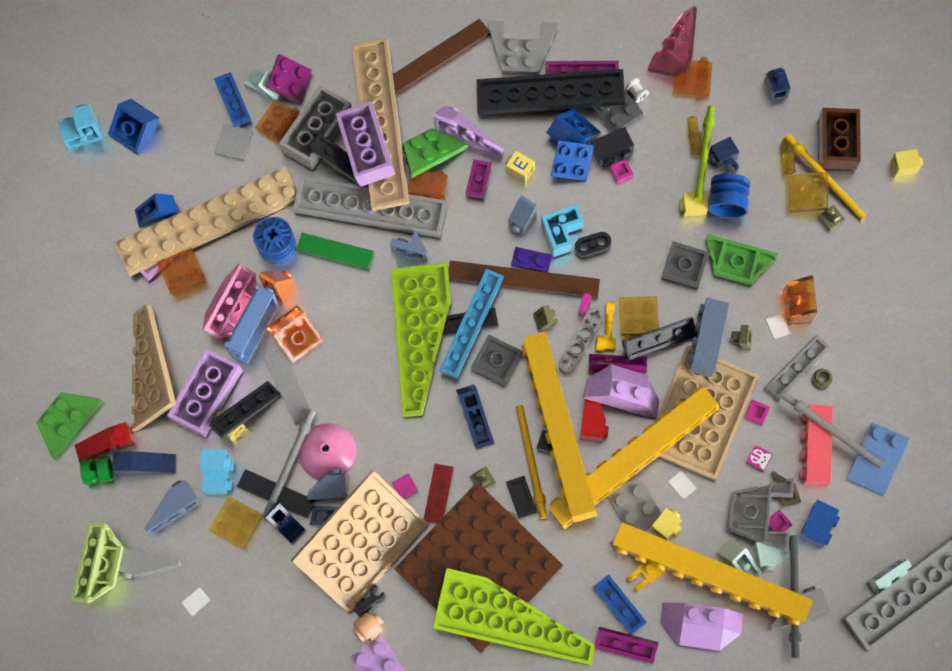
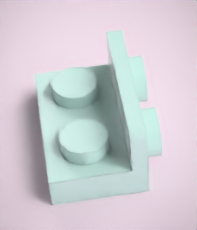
M899 559L871 578L868 583L876 594L881 589L889 587L894 579L905 576L908 573L907 570L912 565L908 559Z

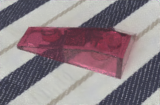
M695 6L684 11L671 29L673 33L662 42L664 47L660 53L657 51L652 57L647 68L649 72L675 77L688 71L693 56L697 14Z

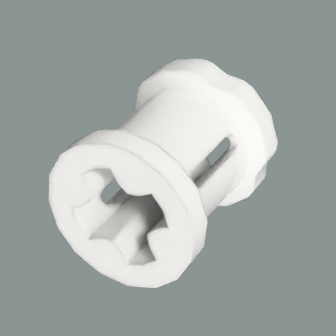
M638 78L630 81L625 88L626 91H630L634 96L636 103L643 101L649 95V91L641 86Z

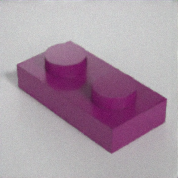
M473 159L465 193L466 196L484 199L492 167L491 162Z

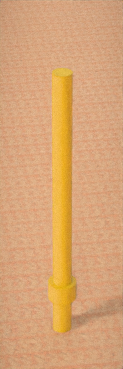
M789 133L784 139L794 148L793 151L798 156L800 155L855 215L862 220L866 214L805 150L806 147L802 143L799 144Z
M523 405L516 406L535 494L533 499L535 505H537L540 519L548 518L545 507L546 498L545 494H542Z

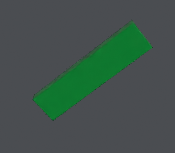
M303 232L296 249L297 252L369 270L374 255L372 250Z

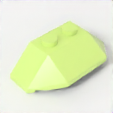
M88 522L70 601L91 603L115 587L124 547L105 523Z

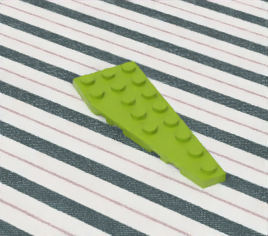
M447 262L391 269L403 417L423 415L451 303Z
M446 568L433 629L591 665L595 648L594 644L488 578Z

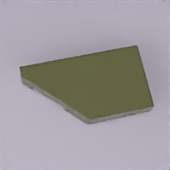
M771 472L773 482L786 481V478L777 474V472ZM795 482L793 498L778 497L781 508L801 503Z

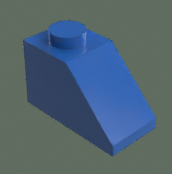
M154 193L135 209L139 227L161 222L178 212L174 195Z

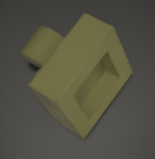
M834 205L817 217L829 232L845 221V218Z
M549 305L542 306L533 313L538 331L546 330L558 322V319H553L552 314L555 313V310L550 309Z
M741 325L740 332L732 331L731 339L734 343H739L743 349H751L753 331L749 325Z
M486 466L469 476L473 485L478 482L485 490L496 485Z

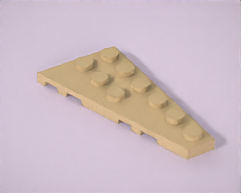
M147 304L133 314V336L136 337V347L133 348L135 364L132 365V394L135 395V405L132 406L134 423L131 424V431L136 432L176 405L151 305Z

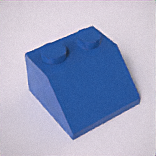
M133 99L126 100L117 105L108 135L135 153H139L155 133L160 117Z
M575 109L557 115L546 133L556 143L561 138H566L569 142L590 144L601 131Z

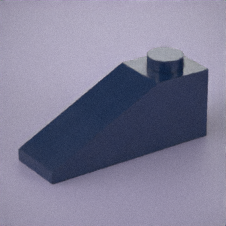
M472 384L457 389L456 393L475 448L478 449L493 444L494 440L476 386Z
M137 451L113 452L112 471L117 476L176 474V454Z

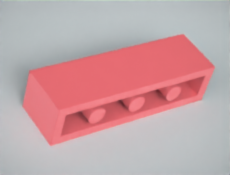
M809 404L807 406L832 424L833 406ZM802 413L805 429H802L801 438L805 441V446L801 449V459L804 460V467H801L800 478L803 479V485L827 487L831 483L832 434Z

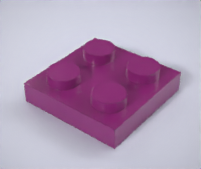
M279 54L265 88L298 104L301 102L312 70Z

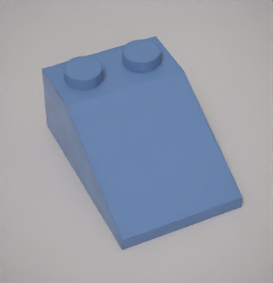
M872 422L867 427L860 445L884 463L879 469L857 453L846 480L884 496L903 456L909 438Z

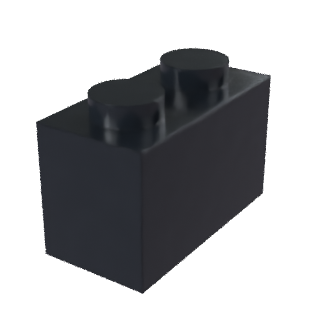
M625 127L591 141V145H594L593 154L600 167L603 165L609 166L619 158H628L632 155L635 146Z

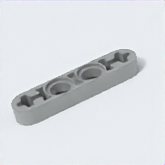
M593 307L587 311L560 358L559 370L563 374H571L575 371L599 329L604 317L600 308ZM597 313L599 319H595L593 325H590L589 323L592 318L590 314L594 315ZM583 328H587L591 331V335L583 337L580 331ZM574 344H578L582 347V351L580 353H573L571 347ZM570 356L573 357L570 364L572 368L568 367L565 369L563 362L567 363Z

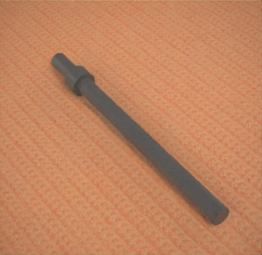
M791 535L790 590L799 594L798 536ZM791 624V633H789L791 658L799 659L801 633H799V626Z

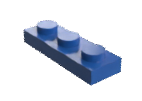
M229 72L214 78L233 126L237 127L251 121L232 73Z
M609 574L593 586V589L630 635L647 623Z

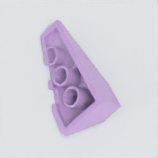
M443 106L435 113L433 118L436 130L467 142L468 146L503 159L504 149L457 109Z

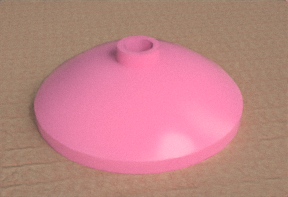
M332 423L319 424L311 428L308 435L306 434L298 452L299 462L304 471L317 480L326 471H330L334 467H340L342 470H347L348 473L356 459V444L351 434L345 428ZM325 446L329 447L327 452H323L322 449Z

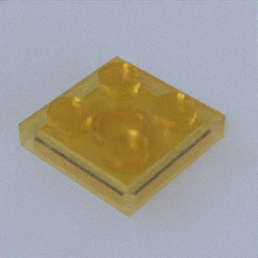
M827 172L789 175L790 213L828 210Z
M657 296L619 297L620 336H637L659 328Z
M228 496L209 531L244 550L262 520L263 514Z

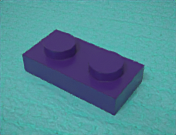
M515 247L511 267L548 272L552 255Z

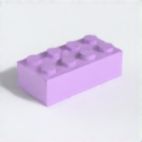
M369 101L336 113L352 170L360 187L395 175L384 135L372 102Z
M205 348L177 397L176 405L171 408L167 417L172 422L205 438L211 429L209 422L221 411L242 374L241 367Z

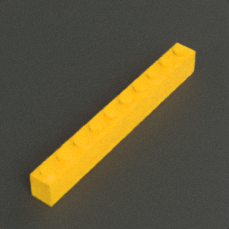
M545 331L523 338L524 345L521 347L524 357L528 356L529 359L526 366L529 374H533L534 379L531 380L533 390L538 392L539 397H536L538 408H542L543 415H540L542 424L547 426L548 432L545 433L548 444H552L553 447L550 454L553 462H557L556 476L558 481L562 480L563 487H560L563 499L566 498L568 505L565 506L568 518L572 517L574 522L596 517L598 515L548 337Z
M704 386L700 389H694L689 394L690 397L685 401H679L670 413L665 412L662 414L656 424L648 425L643 430L642 435L630 439L627 443L628 445L624 449L619 448L612 454V458L607 462L604 460L598 464L597 470L592 474L590 472L586 474L595 506L719 409V404ZM563 497L553 499L548 509L565 530L574 523L572 517L568 518L566 513L567 499H563Z
M623 522L613 542V547L616 548V552L625 556L631 554L635 556V560L641 563H646V561L653 563L654 568L661 571L665 569L670 570L675 577L683 579L685 576L692 579L691 583L697 586L707 585L711 587L710 590L714 593L721 595L724 592L729 594V598L736 602L746 601L749 603V607L760 610V608L768 610V614L776 618L780 616L788 619V623L799 626V624L804 625L813 602L811 598Z

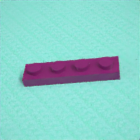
M619 60L545 61V74L619 69Z

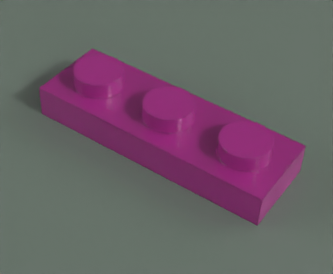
M589 354L588 370L600 372L612 364L639 373H647V357L639 356L627 360L626 356Z
M599 626L595 648L654 663L658 642Z

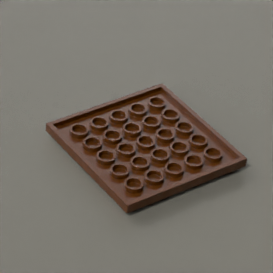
M476 482L402 559L394 570L437 610L446 568L486 577L511 594L529 603L563 564ZM463 636L479 653H482L491 643Z

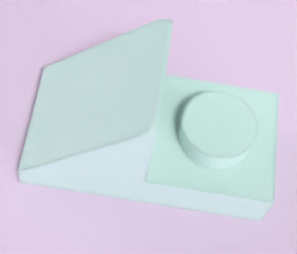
M253 69L244 83L245 87L277 102L281 95L265 88L271 73L266 71L263 74Z

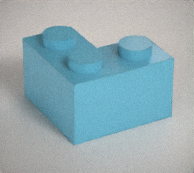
M90 104L78 105L76 108L71 109L73 117H67L58 122L62 140L67 149L103 139L98 118Z
M577 204L541 216V226L553 257L571 252L572 242L568 233L583 229V219Z
M201 449L200 469L203 471L201 492L204 495L228 496L229 491L232 490L230 471L234 470V460H231V456L225 449Z

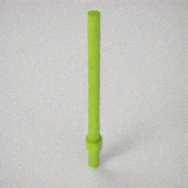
M713 105L707 107V114L703 122L705 128L694 199L697 202H701L703 197L711 132L715 124V107Z

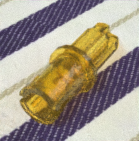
M690 116L687 118L689 128L687 137L690 139L691 153L697 154L701 153L702 132H699L697 117Z
M783 138L781 141L782 154L780 157L783 160L784 173L790 175L796 172L794 162L796 155L793 152V147Z

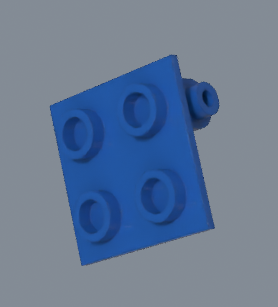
M566 138L558 140L551 177L586 181L594 145L569 142Z

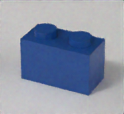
M817 499L798 538L817 548H822L824 544L828 545L832 537L830 530L832 527H836L840 519L837 516L839 509Z

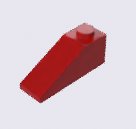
M585 399L579 440L603 443L604 437H608L609 426H605L606 418L601 404Z
M127 422L108 427L74 446L80 463L83 459H96L134 446L136 442L131 426Z

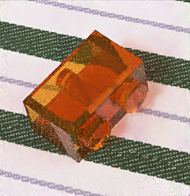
M425 171L413 178L410 177L408 194L446 200L449 182L448 175L440 171L434 173Z

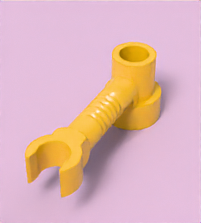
M607 301V304H605L604 336H596L595 350L597 351L616 349V339L612 338L615 302Z

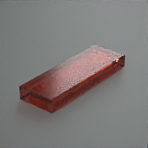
M434 464L424 519L428 523L437 524L445 515L454 471L452 466Z

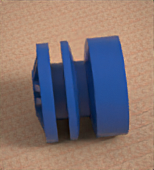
M722 173L711 178L710 192L712 195L709 197V212L725 218H738L747 215L749 205L747 197L750 194L751 181L745 176L732 173Z
M267 217L255 226L253 241L263 260L276 265L283 264L292 258L296 250V239L288 222L279 217Z

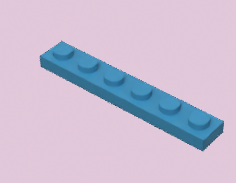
M489 269L485 270L439 372L455 379L458 378L504 279L503 275Z

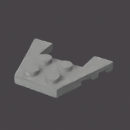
M488 21V29L502 74L539 75L555 33L558 30V23H542L541 40L503 38L504 21Z
M789 478L779 483L772 482L767 486H754L733 491L729 531L783 552H788L789 532L769 531L772 497L793 498L794 478Z
M643 479L625 482L606 497L609 498L621 522L645 532L661 515ZM613 540L610 542V545L615 555L619 559L623 555L616 552V548L613 547Z

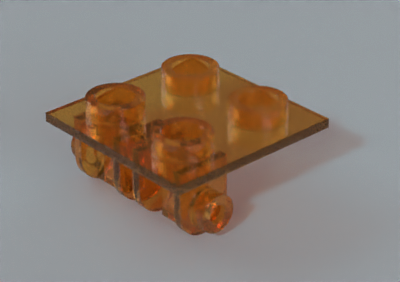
M701 57L699 61L676 59L673 93L709 96L712 62H709L707 57Z
M275 99L255 126V129L280 143L300 114V110L296 107L291 109Z
M193 248L157 262L170 295L206 280Z

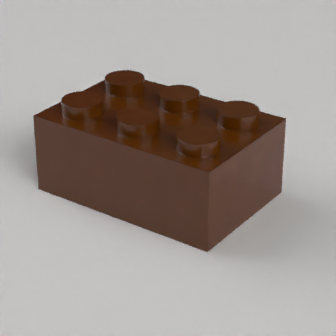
M822 108L819 115V165L822 168L856 170L861 162L860 109Z

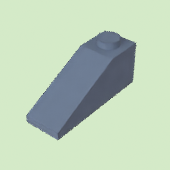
M186 480L175 482L171 486L172 488L167 491L144 528L149 535L201 503Z

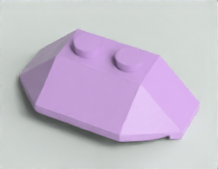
M611 364L586 380L584 399L656 419L659 398L646 374Z
M663 602L660 623L678 645L720 651L741 634L743 614L725 608L690 603Z

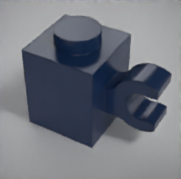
M781 67L766 73L764 83L770 100L787 97L791 87L785 69Z
M731 136L710 147L708 157L712 164L715 163L717 168L725 165L724 173H730L728 167H733L735 171L739 169L738 163L734 161L738 158L739 150Z

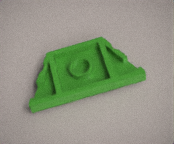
M434 128L403 142L402 148L406 155V163L409 165L410 177L413 178L465 151L468 148V143Z
M710 234L706 236L714 276L752 285L778 256V253Z
M61 392L36 422L54 460H57L103 404L100 398Z

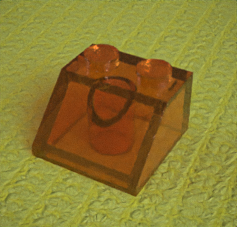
M813 275L787 282L784 289H782V301H785L786 305L783 309L784 319H787L788 325L811 324L817 314Z
M297 305L266 327L292 363L324 341L305 312Z

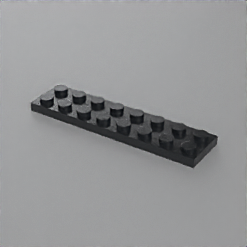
M623 69L476 79L478 115L625 105Z

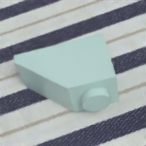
M790 537L788 552L756 542L753 547L758 567L760 569L764 568V571L776 570V566L783 561L790 550Z
M730 539L717 552L724 563L756 577L762 574V571L748 550L733 539Z

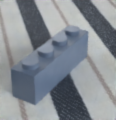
M706 298L705 303L700 304L698 315H701V318L697 320L694 330L697 331V337H693L691 344L694 351L693 353L690 352L687 364H691L689 372L708 377L713 376L717 365L729 303Z

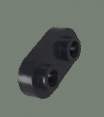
M598 232L579 238L575 242V253L579 257L585 258L605 252L611 246V237L606 232ZM599 241H604L605 244H604V245H599L598 242H599ZM585 246L587 250L582 251L580 248Z

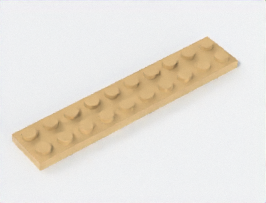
M385 37L352 44L358 103L361 105L369 101L372 102L395 171V175L368 184L371 208L373 211L410 204L388 39Z
M285 166L115 241L114 244L129 276H132L141 270H146L159 264L163 260L180 255L294 204L297 188Z

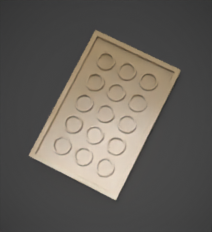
M687 345L654 424L659 421L658 418L665 412L670 413L674 410V406L679 401L688 399L690 397L689 394L694 389H700L703 386L717 401L719 409L658 457L716 481L759 374L720 358L717 360L716 369L712 377L689 372L691 364H687L689 354L690 352L693 353L694 348Z
M371 470L294 555L291 561L347 613H350L357 602L366 595L370 588L429 523L375 471Z

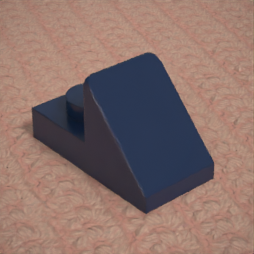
M277 503L264 516L290 543L305 529L280 503Z

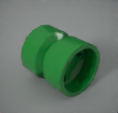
M110 456L98 457L96 461L93 458L80 461V474L84 485L95 484L97 480L101 483L113 480Z

